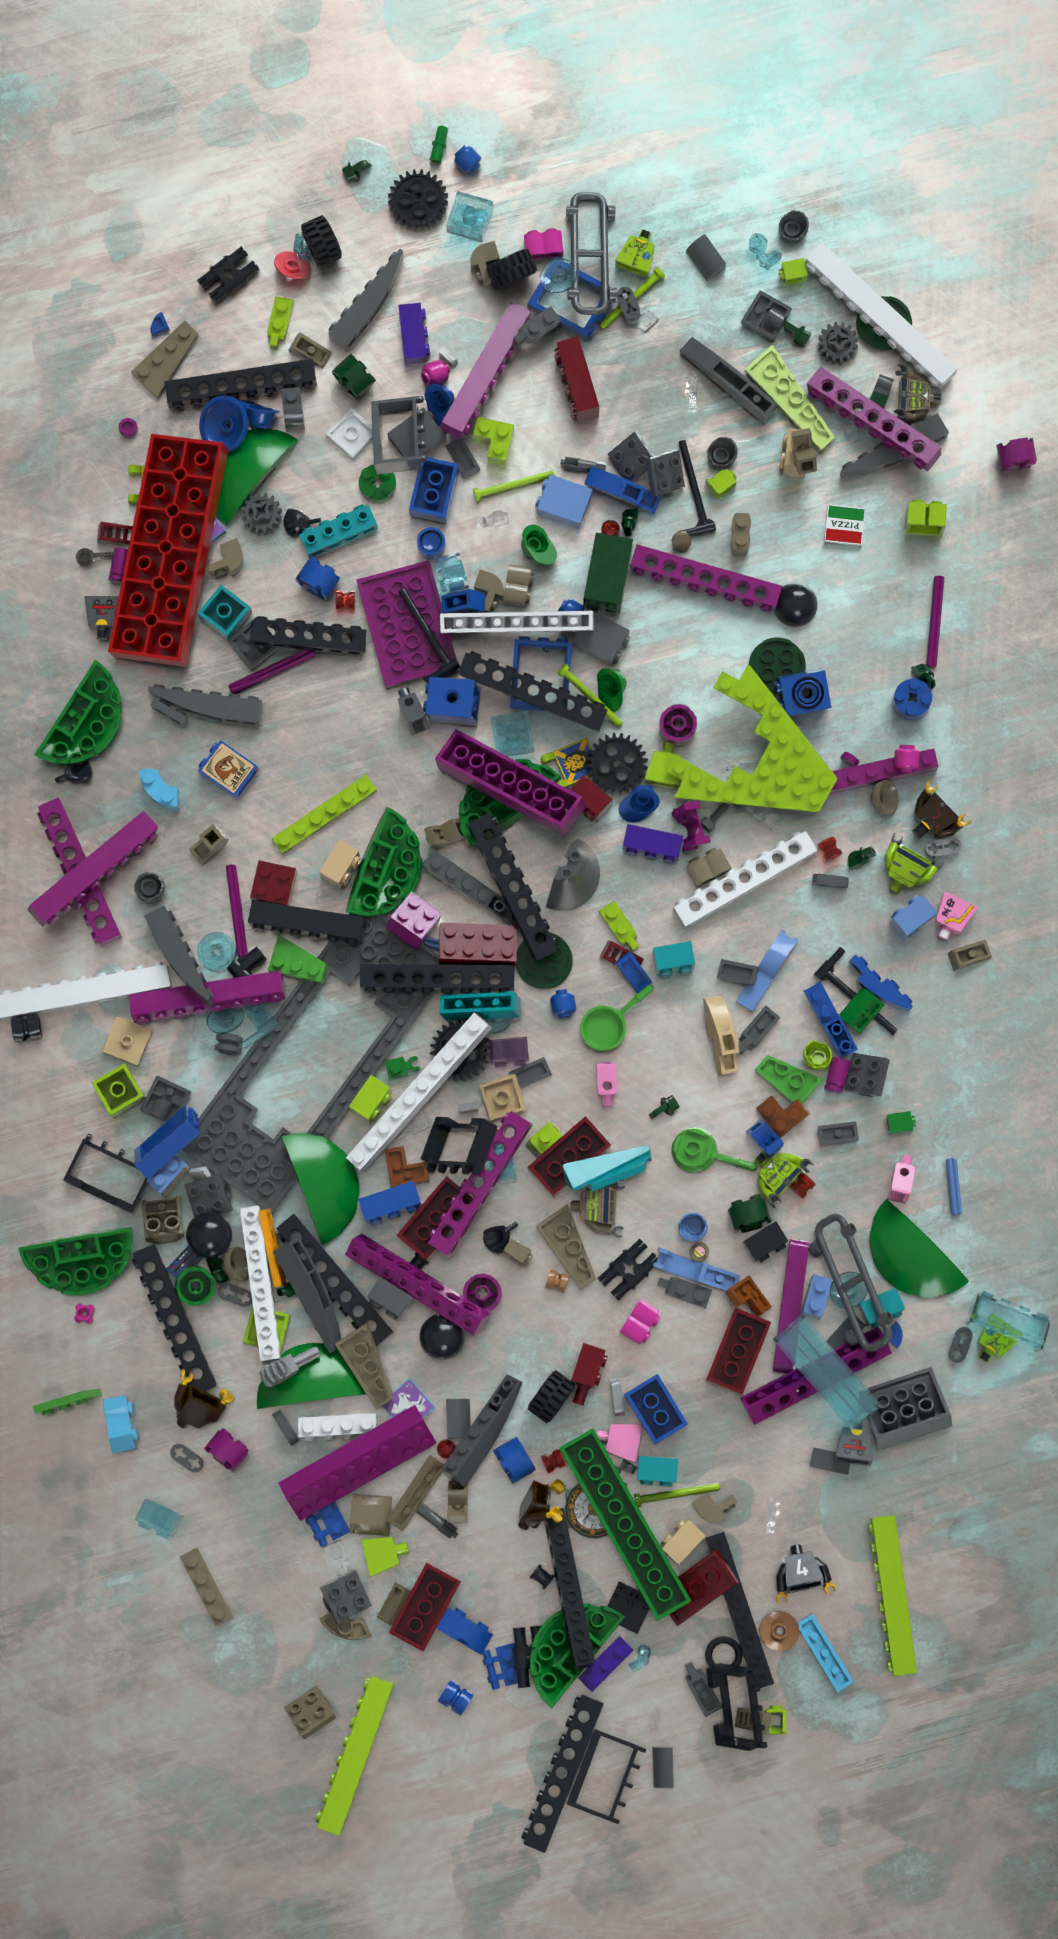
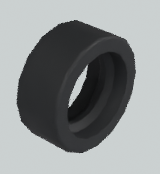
M726 1636L716 1637L710 1641L705 1651V1658L709 1667L716 1665L712 1658L714 1648L722 1643L729 1644L735 1650V1660L731 1665L740 1666L743 1654L742 1648L737 1641Z

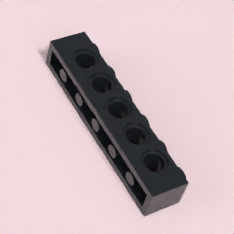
M258 616L251 622L250 645L362 656L366 648L367 630L361 629L360 626L345 628L341 624L326 626L322 622L306 624L303 620L287 622L284 618L268 620L267 617ZM266 628L274 629L275 635H269ZM285 630L293 631L294 637H288L285 634ZM304 632H310L313 639H307L304 636ZM323 634H329L331 641H326L323 638ZM341 636H348L350 643L343 642Z

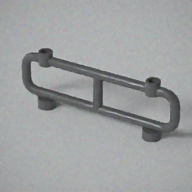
M579 192L571 198L570 206H566V217H570L571 288H568L567 299L572 300L574 310L583 315H601L606 312L609 303L617 302V288L609 287L608 220H615L616 208L615 205H607L605 197L596 192ZM579 200H597L600 203L601 250L578 249ZM578 257H601L602 304L600 307H582L579 304Z
M835 1213L817 1223L815 1227L816 1240L809 1244V1249L815 1257L823 1254L853 1327L845 1332L848 1343L851 1345L859 1343L865 1351H876L890 1342L892 1337L890 1323L894 1319L889 1311L884 1312L853 1237L857 1233L855 1225L853 1223L848 1224L845 1217ZM834 1221L839 1222L841 1234L846 1238L860 1272L859 1275L845 1283H842L822 1233L823 1228ZM863 1281L878 1315L877 1321L884 1330L883 1338L872 1344L866 1341L846 1290Z

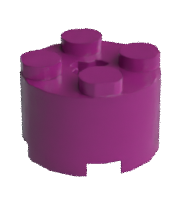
M1028 437L1009 440L1010 442L1003 446V443L996 445L1002 472L1013 471V468L1016 467L1024 470L1036 464L1037 456L1033 438L1029 440Z
M675 704L663 711L659 720V733L665 742L681 746L688 744L694 738L697 730V717L688 706ZM676 722H680V725L683 727L676 728Z
M485 1273L476 1274L465 1283L463 1297L487 1312H491L500 1304L502 1298L501 1286L491 1275ZM481 1289H485V1292L488 1293L487 1296H484V1299L477 1295V1292H481Z
M222 1428L216 1432L204 1447V1450L207 1453L210 1452L217 1462L234 1473L247 1457L249 1450L241 1441L237 1440L235 1442L231 1434Z

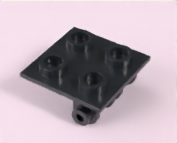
M620 1581L607 1606L625 1616L619 1624L620 1626L638 1634L650 1610L638 1590Z

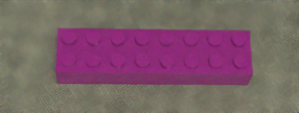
M455 729L435 757L438 769L564 837L585 808L582 796Z
M416 1405L280 1481L278 1484L288 1503L301 1521L435 1445L436 1441Z

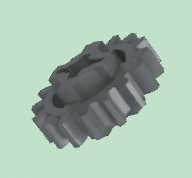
M834 322L833 327L827 324V330L822 329V335L818 337V340L822 341L818 343V347L822 348L820 354L826 353L825 359L827 360L831 357L832 363L836 359H839V362L842 363L843 358L848 361L850 359L849 354L854 356V350L858 349V344L856 343L859 337H854L856 330L850 331L851 325L846 328L844 327V322L841 323V326ZM833 333L832 337L826 339L829 334ZM845 347H849L847 351H843Z
M257 493L256 498L250 495V502L244 501L246 507L241 508L244 512L241 514V517L246 519L244 525H249L250 531L255 528L256 534H259L260 530H263V533L266 534V529L273 531V525L279 526L277 520H282V516L279 515L282 509L277 508L280 504L279 501L274 502L275 498L273 495L268 498L267 493L263 497L260 496V493ZM271 507L274 509V516L269 513ZM250 511L254 514L252 520L249 517ZM263 511H265V515L261 514L259 516L258 512L262 513Z

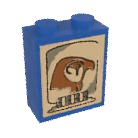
M220 740L218 744L215 743L209 751L211 754L208 758H204L198 766L200 769L198 771L204 778L237 800L259 769L257 765Z

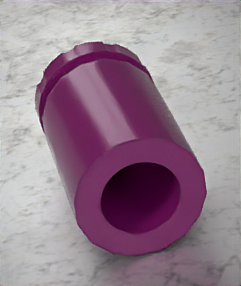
M114 548L110 575L108 577L109 581L121 584L128 549Z
M832 1057L824 1086L825 1090L836 1094H843L844 1089L842 1088L845 1086L851 1063L849 1060Z

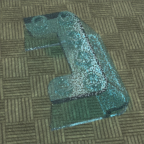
M986 1291L977 1293L974 1296L964 1322L965 1325L973 1323L1033 1347V1351L1036 1353L1043 1350L1051 1321L1048 1320L1049 1316L1042 1313L1032 1314L1029 1308L1021 1305L1017 1308L1011 1305V1301L1003 1298L999 1301L993 1298V1294Z

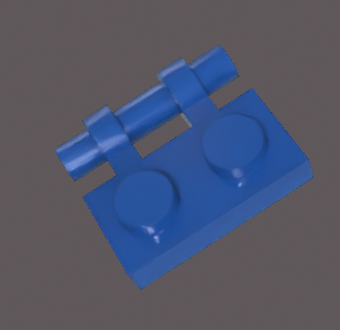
M336 1502L322 1508L316 1515L312 1514L305 1520L306 1524L310 1525L314 1533L313 1537L315 1541H318L320 1547L328 1544L325 1536L330 1534L334 1541L350 1532ZM322 1519L327 1529L321 1531L316 1521Z
M514 1643L495 1648L497 1656L491 1657L490 1650L483 1651L484 1660L482 1661L483 1665H486L489 1676L487 1679L488 1683H491L492 1690L500 1688L498 1680L504 1679L505 1686L518 1683L517 1670L514 1668V1650H512L513 1646H515ZM499 1662L502 1673L496 1674L493 1663Z

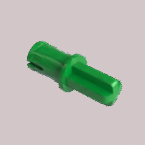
M445 126L437 127L435 140L432 141L433 148L429 160L433 163H441L443 150L446 148L445 141L448 128Z

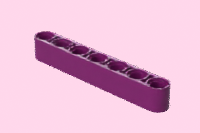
M790 1239L773 1372L789 1373L793 1371L809 1241Z

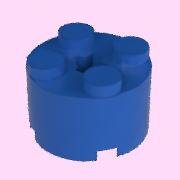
M311 556L295 580L300 586L305 584L309 593L324 600L325 598L327 600L338 584L340 577L334 573L335 570L329 565L322 566L316 558Z
M917 678L905 680L897 686L892 699L893 709L902 719L919 720L929 710L932 702V693L927 684ZM909 697H910V698H915V699H916L915 702H914V701L909 702V701H908V700H909Z
M517 1437L493 1450L496 1458L500 1461L503 1471L507 1474L512 1484L535 1471L530 1457Z

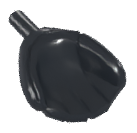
M289 508L284 516L283 525L288 534L296 537L304 529L311 527V524L320 523L321 518L310 519L303 511Z
M86 760L73 764L67 763L64 770L65 774L55 778V781L57 783L66 778L72 782L87 781L92 774L91 765Z
M514 1222L508 1227L500 1225L484 1230L483 1240L488 1250L498 1255L502 1254L510 1239L509 1231L517 1227L518 1223Z

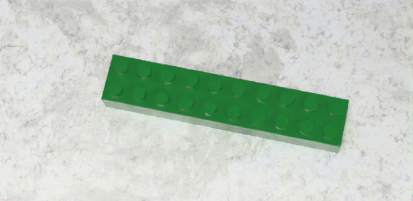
M594 1428L559 1447L562 1456L656 1622L690 1603L691 1599Z

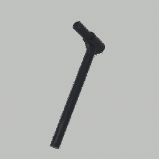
M681 440L678 443L700 519L695 527L681 531L687 532L689 536L716 531L715 522L707 519L686 440Z
M405 588L400 589L398 592L442 661L439 670L424 678L425 683L429 682V677H445L460 668L456 658L447 657Z
M839 947L814 973V976L820 981L830 980L850 999H853L856 993L833 974V965L846 952L842 947ZM878 1013L874 1017L892 1035L898 1030L881 1014Z

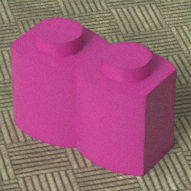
M550 228L543 233L531 230L524 234L525 249H529L533 260L563 257L564 250L560 230Z
M640 1299L620 1330V1333L637 1344H640L641 1341L645 1343L651 1334L648 1332L651 1325L656 1326L661 1318L658 1315L660 1311Z

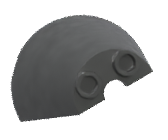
M580 839L570 844L564 856L568 860L567 865L564 867L559 866L553 879L546 908L567 911L580 907L593 896L600 880L598 859L593 850Z

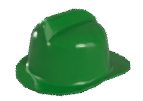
M534 524L524 528L521 540L523 552L527 556L533 557L540 564L550 565L554 563L557 558V551L544 529Z
M602 668L597 674L598 697L612 712H616L622 705L623 692L626 689L627 681L619 669Z

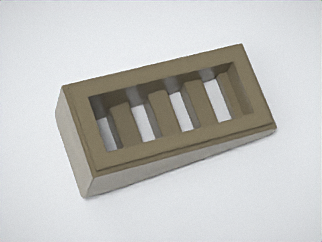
M738 1707L735 1727L753 1731V1726H751V1710ZM759 1711L760 1722L762 1725H765V1730L762 1733H769L772 1713Z

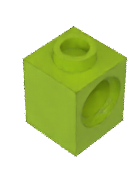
M804 258L782 262L781 269H778L780 280H784L785 286L807 281L808 274Z

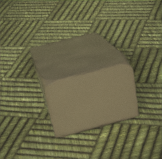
M300 332L296 335L288 349L304 359H313L314 364L323 368L331 354V351Z
M986 939L948 952V957L954 971L992 958Z

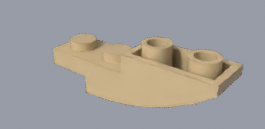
M721 995L704 998L703 1003L709 1037H713L718 1075L737 1072L739 1069L736 1053L739 1052V1047L727 1006Z

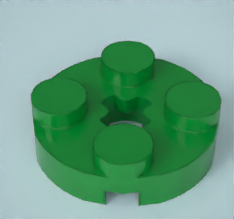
M374 464L362 470L359 477L360 492L372 502L386 501L396 489V477L394 473L377 474ZM375 479L383 481V483L380 484V487L378 488L376 487V485H372V482H374Z

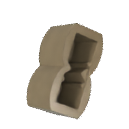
M735 513L731 526L733 535L731 552L733 555L747 556L749 552V532L751 527L749 513Z
M509 564L503 604L525 607V604L530 602L531 592L528 591L529 584L533 585L534 573H531V568Z
M712 848L705 852L706 856L702 858L697 856L688 861L689 864L686 868L697 888L731 870V866L721 848L718 850Z
M513 1237L502 1252L503 1256L521 1268L523 1265L528 1266L533 1258L532 1250Z

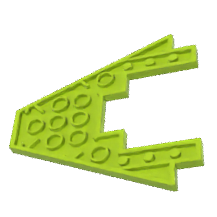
M747 665L739 680L722 671L713 688L763 715L754 733L770 741L752 775L735 766L726 782L675 755L666 772L683 782L674 797L820 812L838 778L750 665Z

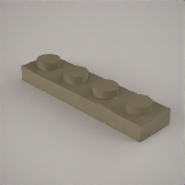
M429 1455L386 1521L403 1531L442 1473L441 1469L444 1464Z
M198 1547L180 1556L215 1627L233 1618Z

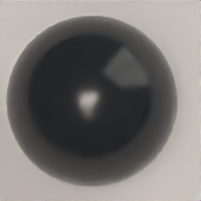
M787 583L782 586L774 614L780 622L787 626H803L809 623L816 615L818 608L817 597L814 591L803 583Z
M204 1212L195 1216L190 1221L186 1230V1241L191 1251L197 1256L207 1259L216 1258L224 1254L232 1242V1229L229 1222L222 1215L215 1212Z
M435 1314L423 1323L419 1333V1341L424 1352L431 1358L448 1360L461 1352L465 1345L466 1333L464 1329L445 1317Z

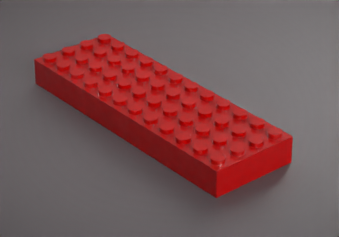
M151 434L108 652L113 657L186 667L229 450L223 442Z

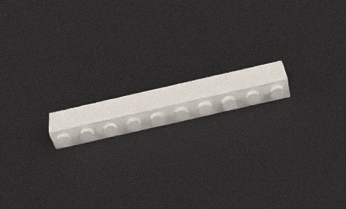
M822 242L806 257L805 264L807 270L820 277L819 280L823 285L833 289V293L837 298H842L847 302L846 305L850 310L860 314L861 320L874 327L875 333L880 337L883 336L891 348H896L901 352L902 358L915 365V370L920 374H924L932 386H937L941 389L956 374L958 368Z
M157 962L148 968L136 966L131 971L120 969L115 970L114 974L110 975L98 973L95 974L94 978L82 976L76 978V981L61 980L56 985L51 986L50 983L38 985L39 988L34 989L23 987L20 988V991L13 993L12 990L2 991L0 995V1021L128 998L130 994L172 988L169 967L167 964L163 965V962Z
M473 1013L346 1158L360 1171L366 1172L382 1154L384 1149L389 1146L488 1034L492 1027L479 1015Z

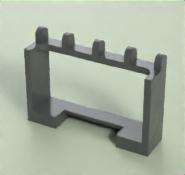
M423 396L371 401L373 457L377 474L422 469L421 463L427 461V456L419 454V449L426 447L425 441H419L418 434L425 432V426H418V417L425 415L424 410L418 409V403L424 402ZM413 411L415 456L384 460L381 440L382 414Z

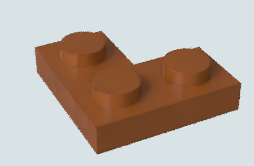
M770 1096L756 1108L780 1138L811 1114L799 1099L783 1110L773 1096Z
M404 1146L384 1149L391 1188L414 1181V1184L429 1181L426 1162L407 1165Z
M747 1276L725 1291V1294L735 1308L747 1302L750 1309L758 1317L772 1307L750 1276Z

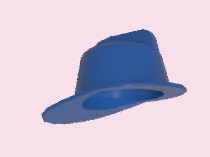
M432 384L425 389L424 395L428 411L430 410L435 416L436 420L434 421L439 426L442 425V421L454 402L455 397L446 385Z
M238 400L246 408L249 423L257 428L269 429L275 413L280 412L277 409L267 408L254 402Z
M639 785L635 787L620 803L619 815L624 820L634 823L645 819L656 810L660 800L659 796L654 792L653 786Z

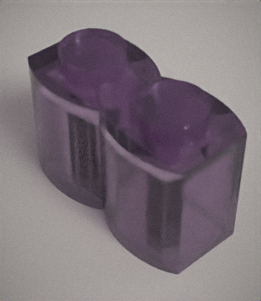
M527 1037L489 1041V1046H492L489 1049L490 1054H492L490 1062L491 1065H495V1068L507 1067L506 1064L514 1063V1066H523L529 1061Z

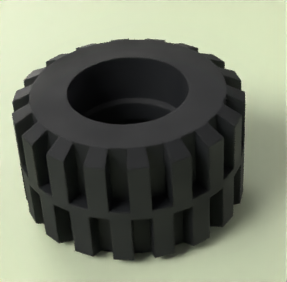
M323 215L301 224L303 237L317 265L324 267L342 258L337 238Z
M522 249L489 264L486 270L494 288L502 289L534 274L537 271V267L529 249Z
M557 1370L553 1371L529 1403L528 1410L546 1424L549 1423L575 1389V1383Z

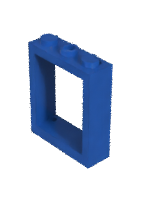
M557 257L553 259L527 303L529 311L538 315L547 309L540 305L542 298L559 270L571 275L570 264ZM579 270V280L601 292V281ZM602 299L600 300V302H599V304L597 305V307H600V306H601V304H602ZM606 312L601 315H591L584 328L558 315L562 320L558 327L586 341L588 337H592L595 333L596 323L602 321Z
M519 636V639H515L513 668L517 669L516 673H519L520 647L566 650L565 664L570 667L572 643H568V639H557V642H549V638L538 637V641L530 640V637ZM564 677L563 688L569 690V680ZM518 678L512 679V688H518ZM511 697L510 709L546 711ZM568 700L563 703L565 709L568 707Z
M185 1104L134 1150L135 1166L147 1179L151 1178L200 1134L199 1114L193 1107L189 1108Z

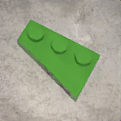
M278 934L268 971H281L282 975L323 984L328 965Z
M769 1055L755 1069L759 1075L791 1103L797 1099L803 1103L824 1080L819 1076L798 1069Z
M101 1389L84 1390L34 1405V1414L42 1413V1416L54 1413V1409L59 1408L62 1411L71 1408L70 1405L77 1404V1406L86 1404L88 1400L102 1397Z

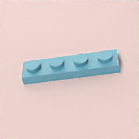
M811 1614L799 1621V1631L836 1692L854 1683L814 1615Z

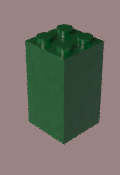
M596 532L583 598V605L588 611L589 609L595 612L602 610L609 615L621 613L633 549V539Z

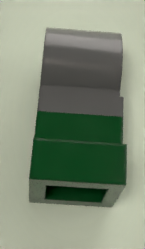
M880 374L870 400L885 409L894 379Z

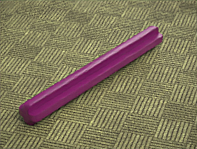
M944 576L934 577L926 662L929 668H936Z
M301 650L229 684V689L232 694L238 693L315 657L316 651Z
M230 864L226 866L236 949L238 958H243L248 954L237 869L235 864Z

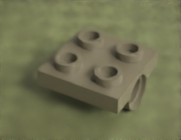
M317 1685L284 1707L303 1740L337 1718Z

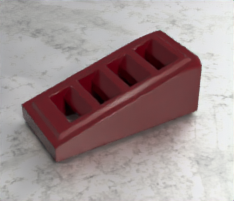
M101 521L98 525L97 542L129 545L130 540H127L128 531L132 532L133 526ZM105 529H108L107 537H104ZM112 529L116 530L115 538H112ZM120 530H123V539H119Z
M607 941L599 958L616 966L615 958L618 952H622L619 957L620 959L629 950L612 941ZM612 947L615 948L611 957H608ZM631 952L638 961V963L641 965L644 958Z

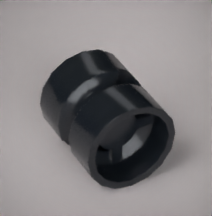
M38 1014L27 1015L26 1019H23L22 1016L11 1018V1029L15 1043L26 1041L28 1037L31 1040L42 1038Z

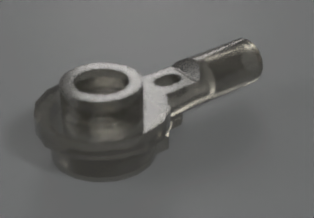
M82 548L77 551L75 558L79 565L87 567L94 560L112 559L113 552L94 553L88 548Z

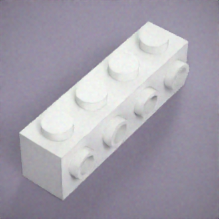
M376 1413L298 1418L299 1438H303V1441H315V1437H323V1440H335L334 1436H342V1439H354V1435H363L377 1427Z

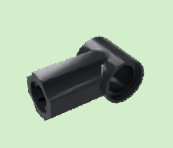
M256 946L243 958L234 961L227 970L234 978L249 976L267 958Z

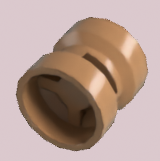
M551 1269L545 1288H556L558 1292L564 1293L569 1274H559L556 1270Z

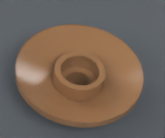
M782 1611L773 1612L767 1615L761 1623V1639L772 1650H788L798 1640L799 1625L789 1613ZM779 1627H782L784 1629V1633L782 1635H779L777 1633V1629Z

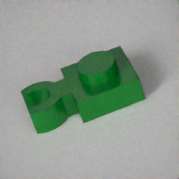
M413 1056L406 1062L404 1057L385 1061L389 1080L408 1076L407 1070L419 1071L420 1066L413 1067L411 1065L413 1061L418 1060V1057Z

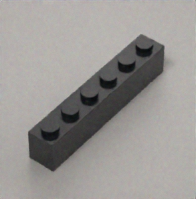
M255 900L251 902L248 917L249 925L257 931L269 929L276 934L289 932V935L292 936L308 935V938L319 940V937L327 938L326 940L330 942L342 940L349 945L363 943L367 922L361 916Z

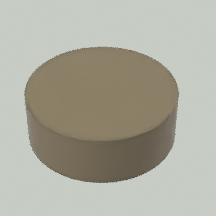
M679 531L673 535L672 544L676 550L684 551L690 547L691 538L687 532Z

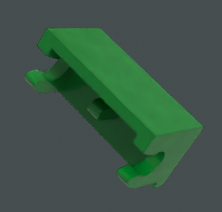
M862 987L839 1016L860 1034L885 1005L865 987Z

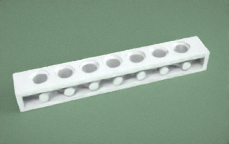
M593 611L440 614V633L594 631Z
M798 831L790 836L791 840L777 843L772 851H763L757 855L758 859L754 861L750 859L741 864L742 868L737 871L734 869L724 874L725 878L720 881L717 878L711 881L706 889L702 890L699 888L694 891L692 897L687 900L685 897L678 900L673 911L684 929L689 928L815 855L817 849L807 832L801 833ZM790 846H796L799 852L797 854H791L788 848ZM778 855L782 858V862L775 864L772 861V857ZM758 865H763L766 868V871L764 873H758L755 867ZM745 874L750 880L747 883H742L739 880V876ZM725 884H730L733 887V891L725 892L722 887ZM713 893L717 899L714 902H709L706 899V895ZM692 903H697L700 906V910L694 912L689 906Z
M260 1206L240 1208L260 1361L262 1364H269L280 1359L281 1352L268 1256L258 1213L261 1208Z

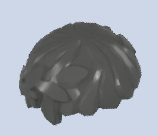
M797 210L788 212L779 222L781 236L790 241L801 240L809 229L808 217L804 212L802 213Z
M718 437L710 444L707 450V457L710 463L716 467L732 465L738 454L736 443L728 437Z
M153 872L142 873L134 884V891L143 902H154L165 891L164 881Z

